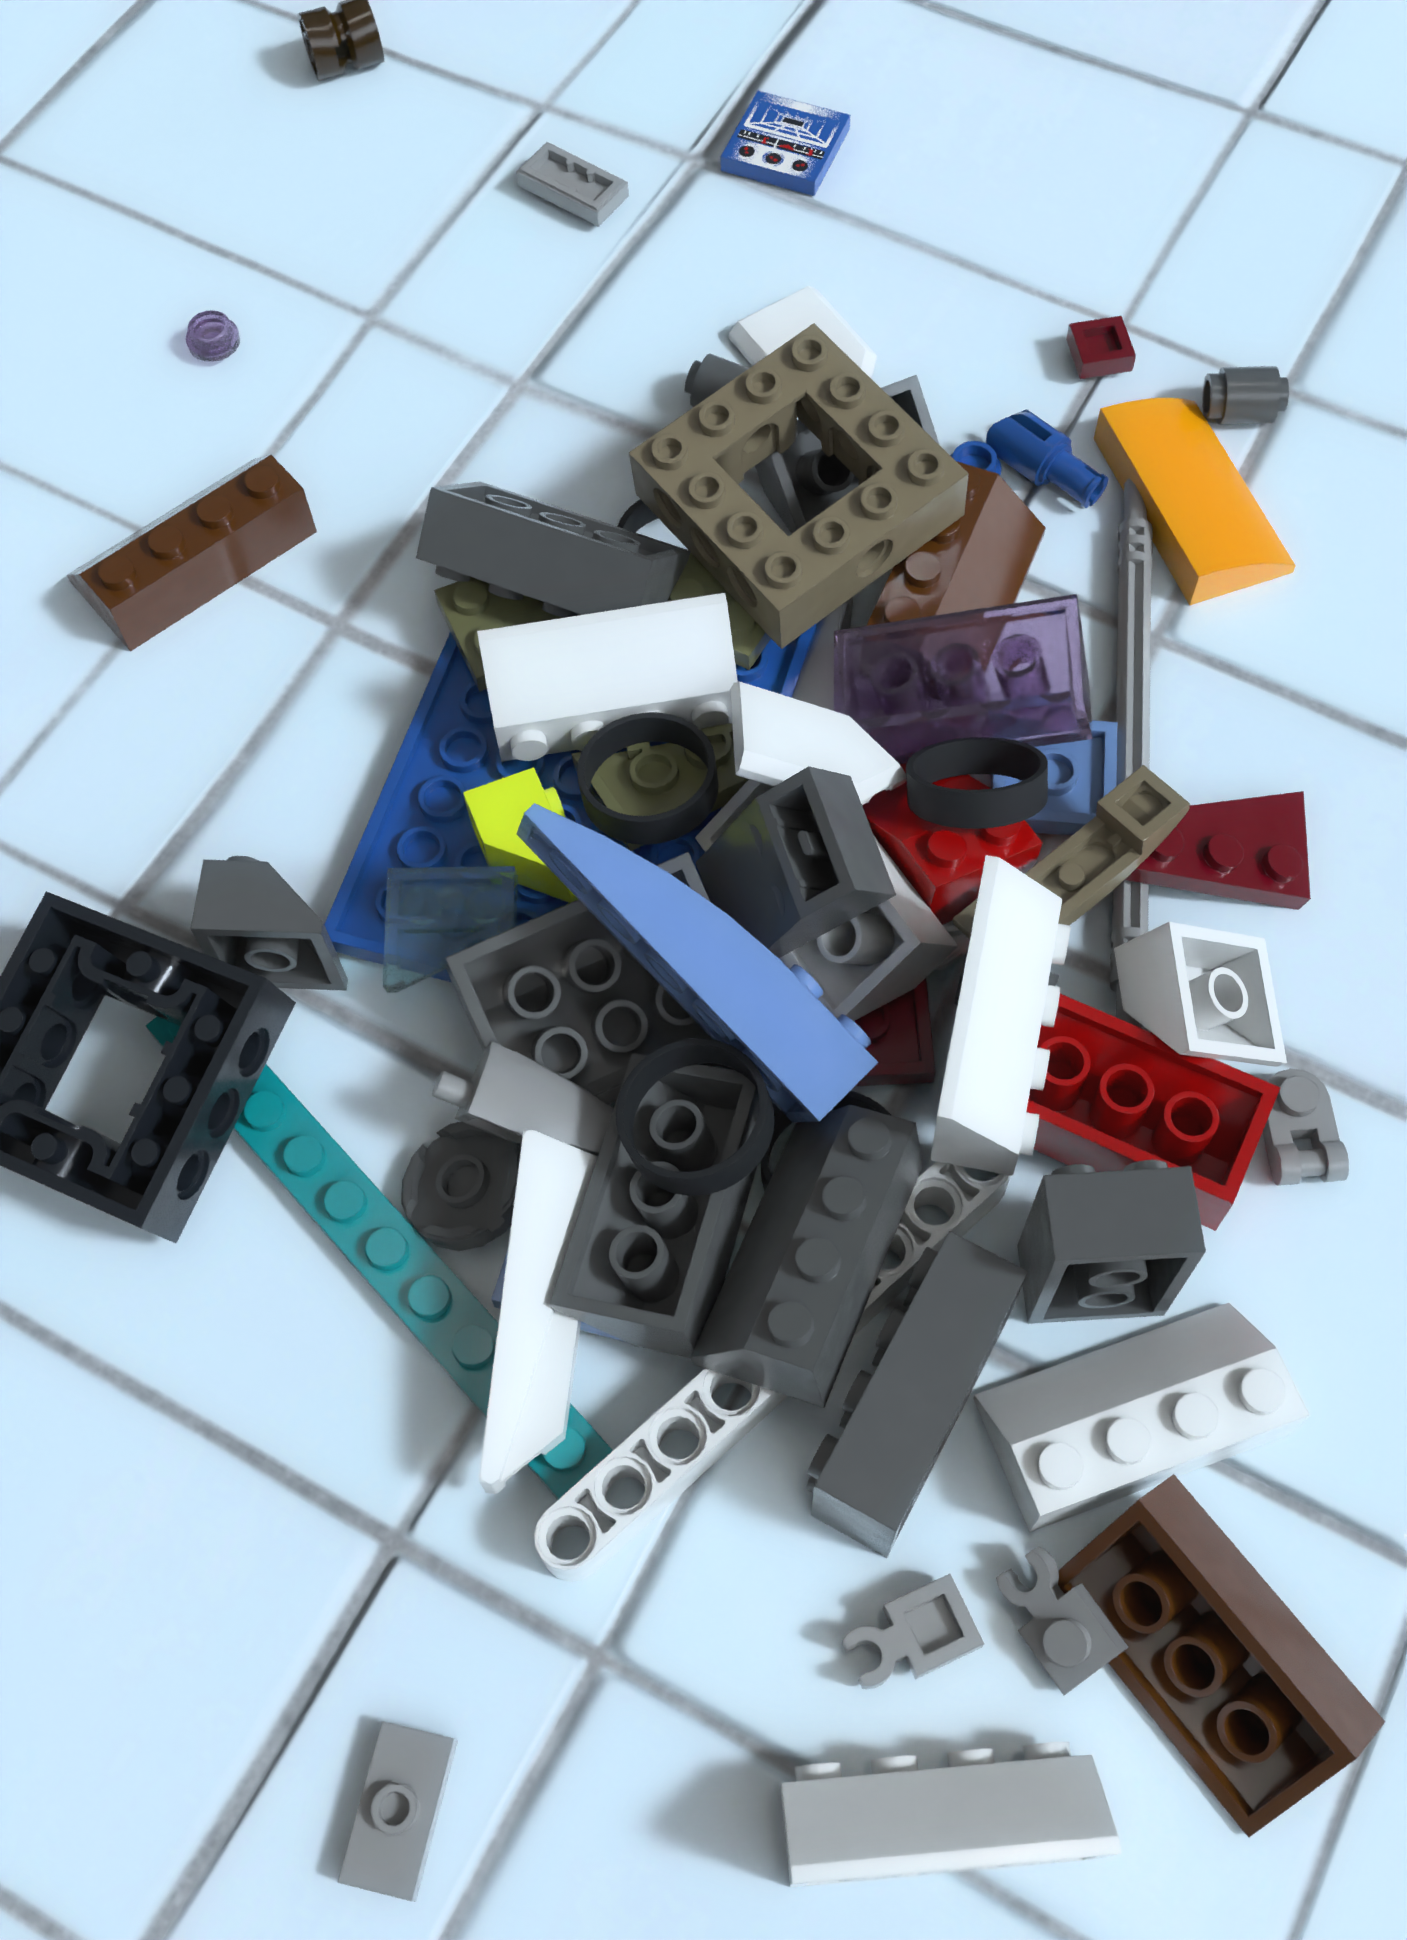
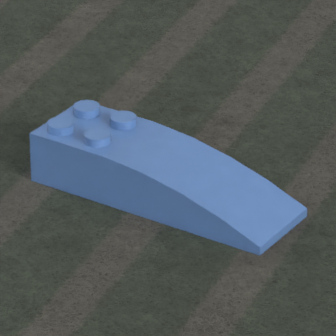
M535 803L524 812L516 833L517 836L713 1040L727 1043L739 1049L750 1058L764 1080L771 1101L792 1122H820L878 1063L866 1050L871 1044L867 1034L848 1016L841 1014L836 1018L820 1002L819 998L823 995V990L807 971L797 964H794L789 969L776 955L727 913L667 871L600 833Z

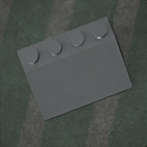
M689 852L656 865L710 901ZM579 899L442 958L483 1051H485L490 1041L501 1044V1046L516 1051L546 1066L588 1090L607 1104L617 1100L632 1053L649 1055L655 1050L676 1041L693 1038L712 1039Z

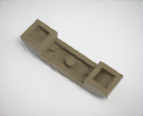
M1142 765L1097 802L1096 816L1033 866L1025 875L1062 899L1058 924L1071 925L1112 892L1162 843L1189 811L1190 803L1145 765ZM977 899L953 918V925L969 940Z

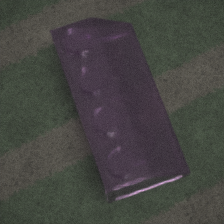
M1077 594L834 631V711L850 716L899 764H907V761L913 754L927 746L959 738H1004L1023 742L1033 747L1093 739L1090 686Z

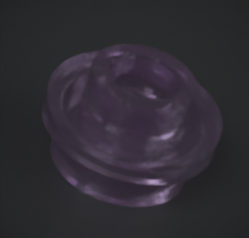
M208 310L198 313L190 320L186 334V344L190 353L195 358L207 362L220 361L229 357L237 350L240 344V334L235 323L228 319L224 313Z

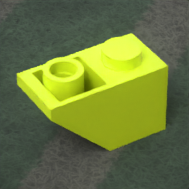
M534 767L463 792L472 828L491 874L569 903L578 899L516 834L524 812L534 803L565 817L555 788L550 787L544 790Z

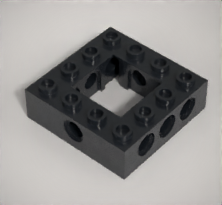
M46 891L0 976V1166L176 1244L296 1002L267 978ZM104 996L181 1026L173 1042L166 1041L160 1053L165 1058L142 1103H134L129 1113L134 1119L121 1144L83 1125L81 1127L45 1110Z

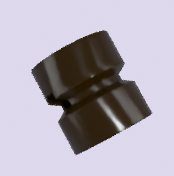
M345 0L338 2L336 12L332 13L325 6L298 13L303 41L318 81L344 74L347 64L350 63L358 70L384 62L379 31L368 0Z

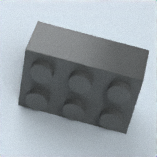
M1143 1160L1127 1165L1122 1171L1095 1172L1093 1166L1074 1164L1057 1168L1051 1175H1043L1017 1245L1020 1267L1028 1271L1023 1283L1027 1324L1164 1316L1206 1252L1191 1166L1168 1168L1167 1163L1161 1160Z

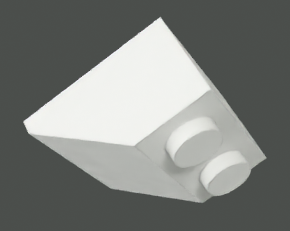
M1167 922L1114 948L1123 1010L1180 1055L1275 1067L1287 1063L1265 938Z

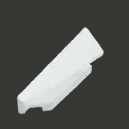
M524 1129L479 1472V1482L485 1493L490 1494L500 1492L505 1488V1482L540 1453L546 1455L566 1438L581 1321L553 1309L550 1302L598 1156L540 1132Z

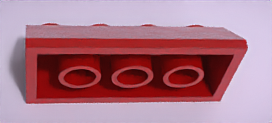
M1060 994L1054 1027L1042 1025L1040 1027L1037 1048L1050 1050L1043 1091L1030 1089L1026 1112L1039 1114L1034 1150L1067 1165L1085 1164L1093 1166L1095 1172L1122 1171L1127 1165L1143 1160H1161L1167 1163L1168 1168L1191 1166L1201 1225L1216 1231L1235 1201L1281 1087L1212 1058L1180 1055L1152 1032Z

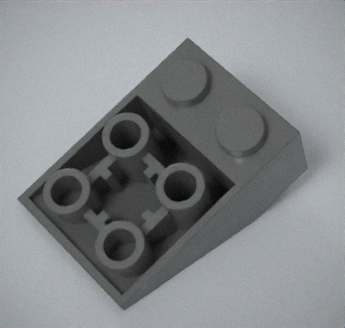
M810 766L756 797L696 861L698 872L710 902L727 913L778 958L896 896L851 776Z

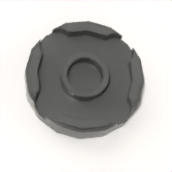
M461 1121L449 1124L436 1132L440 1136L438 1139L434 1140L428 1148L422 1144L415 1152L402 1179L401 1205L406 1217L411 1220L414 1228L436 1247L454 1251L483 1247L509 1229L512 1223L521 1144L510 1142Z

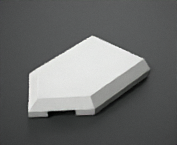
M810 286L737 321L729 333V340L752 366L813 323L870 378L873 377L877 355L817 289Z
M740 681L734 682L731 686L730 698L735 773L737 776L776 786L808 766L851 776L862 805L868 803L873 795L883 790L891 791L906 782V773L900 764L850 716Z

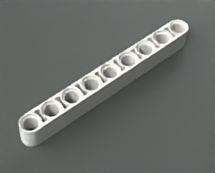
M936 1161L918 1177L889 1248L898 1255L901 1264L891 1270H880L855 1334L909 1286L908 1282L926 1247L938 1252L949 1231L963 1237L1001 1201L1005 1195L1011 1175L995 1173L996 1177L994 1179L980 1181L969 1176L964 1166ZM923 1205H935L946 1212L949 1221L940 1225L926 1224L919 1219L915 1210ZM706 1368L702 1370L548 1508L538 1520L534 1533L535 1548L548 1571L558 1579L568 1582L582 1581L595 1574L788 1396ZM737 1383L748 1389L751 1399L739 1410L729 1411L715 1404L712 1399L715 1391L724 1384ZM674 1430H686L697 1437L699 1441L698 1447L693 1454L684 1459L668 1458L659 1449L663 1438ZM620 1478H634L644 1485L645 1491L642 1499L631 1508H615L606 1501L609 1487ZM569 1526L584 1528L589 1532L590 1540L588 1547L582 1555L575 1559L564 1560L552 1554L551 1546L553 1539L560 1530Z

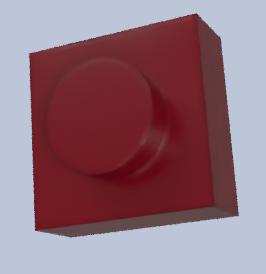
M1122 315L1069 324L1066 341L1080 379L1133 371L1136 354Z

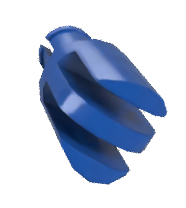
M1028 409L994 423L987 431L986 444L995 450L997 457L1036 486L1052 482L1080 502L1084 508L1094 505L1106 489L1108 477L1098 473L1071 454V439Z

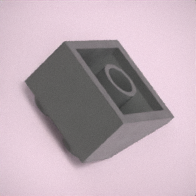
M232 856L227 860L203 859L190 929L204 954L267 978L278 988L347 990L348 978L323 921L268 862L259 861L248 856Z

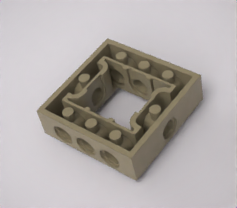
M815 323L629 452L636 495L677 539L691 551L693 556L781 649L965 514L969 473ZM798 418L821 441L822 451L828 457L834 454L859 479V486L788 536L738 484L744 480L745 472L775 451L781 454L795 442Z

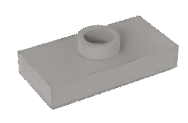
M546 142L516 171L519 187L598 227L629 197L627 181L549 142Z
M382 1721L337 1883L416 1902L458 1740Z

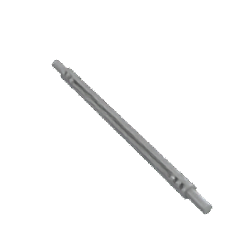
M1128 479L1124 484V521L1118 527L1116 722H1118L1116 786L1142 765L1150 769L1151 556L1153 553L1151 540L1153 538V526L1147 521V510L1144 501L1131 479ZM1124 880L1113 890L1110 988L1116 992V1017L1142 1028V1024L1123 1010L1114 948L1148 932L1149 884Z

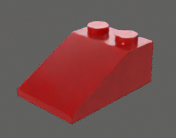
M907 761L900 763L905 773ZM970 775L949 777L931 783L952 789H992ZM907 781L891 791L883 790L873 795L868 803L862 805L873 835L942 925L953 921L957 914L978 898L986 855L999 857L1025 874L1035 866L1043 844L1025 820L1000 827L979 829L947 827L923 820L916 816L908 807Z

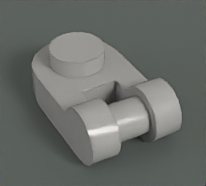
M1290 1068L1277 1072L1268 1082L1281 1088L1263 1130L1274 1183L1277 1186L1294 1185L1300 1183L1301 1177L1319 1176L1323 1182L1347 1180L1349 1173L1348 1153L1344 1143L1339 1138L1332 1103L1326 1086L1315 1075L1305 1070ZM1310 1138L1313 1149L1298 1150L1297 1146L1293 1144V1139Z

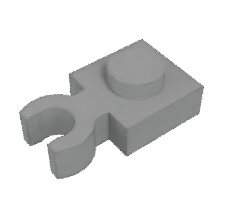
M1038 1547L1025 1555L1027 1561L1037 1574V1583L1034 1588L1024 1586L1012 1569L996 1577L1001 1593L1008 1601L1017 1606L1026 1607L1034 1617L1021 1627L1018 1632L1062 1694L1066 1695L1129 1647L1082 1583L1072 1588L1066 1594L1063 1593L1058 1586L1059 1572L1055 1560L1046 1550Z
M951 1573L884 1604L882 1609L890 1627L884 1630L873 1626L857 1627L850 1631L842 1641L845 1652L853 1650L859 1645L867 1644L874 1647L879 1653L880 1665L875 1670L862 1675L858 1680L862 1689H873L884 1684L892 1674L895 1664L906 1659L916 1680L982 1648L984 1645Z

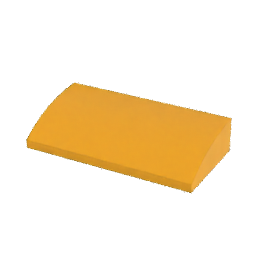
M1149 398L1100 408L1094 441L1123 491L1124 484L1128 479H1131L1137 487L1147 510V521L1153 526L1152 541L1189 606L1294 572L1295 563L1195 401L1181 398Z

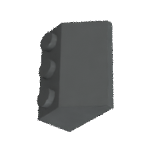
M917 374L881 387L939 444ZM799 419L797 420V437L795 442L781 454L775 451L755 465L765 495L791 534L859 486V479L834 454L828 457L822 451L821 441Z

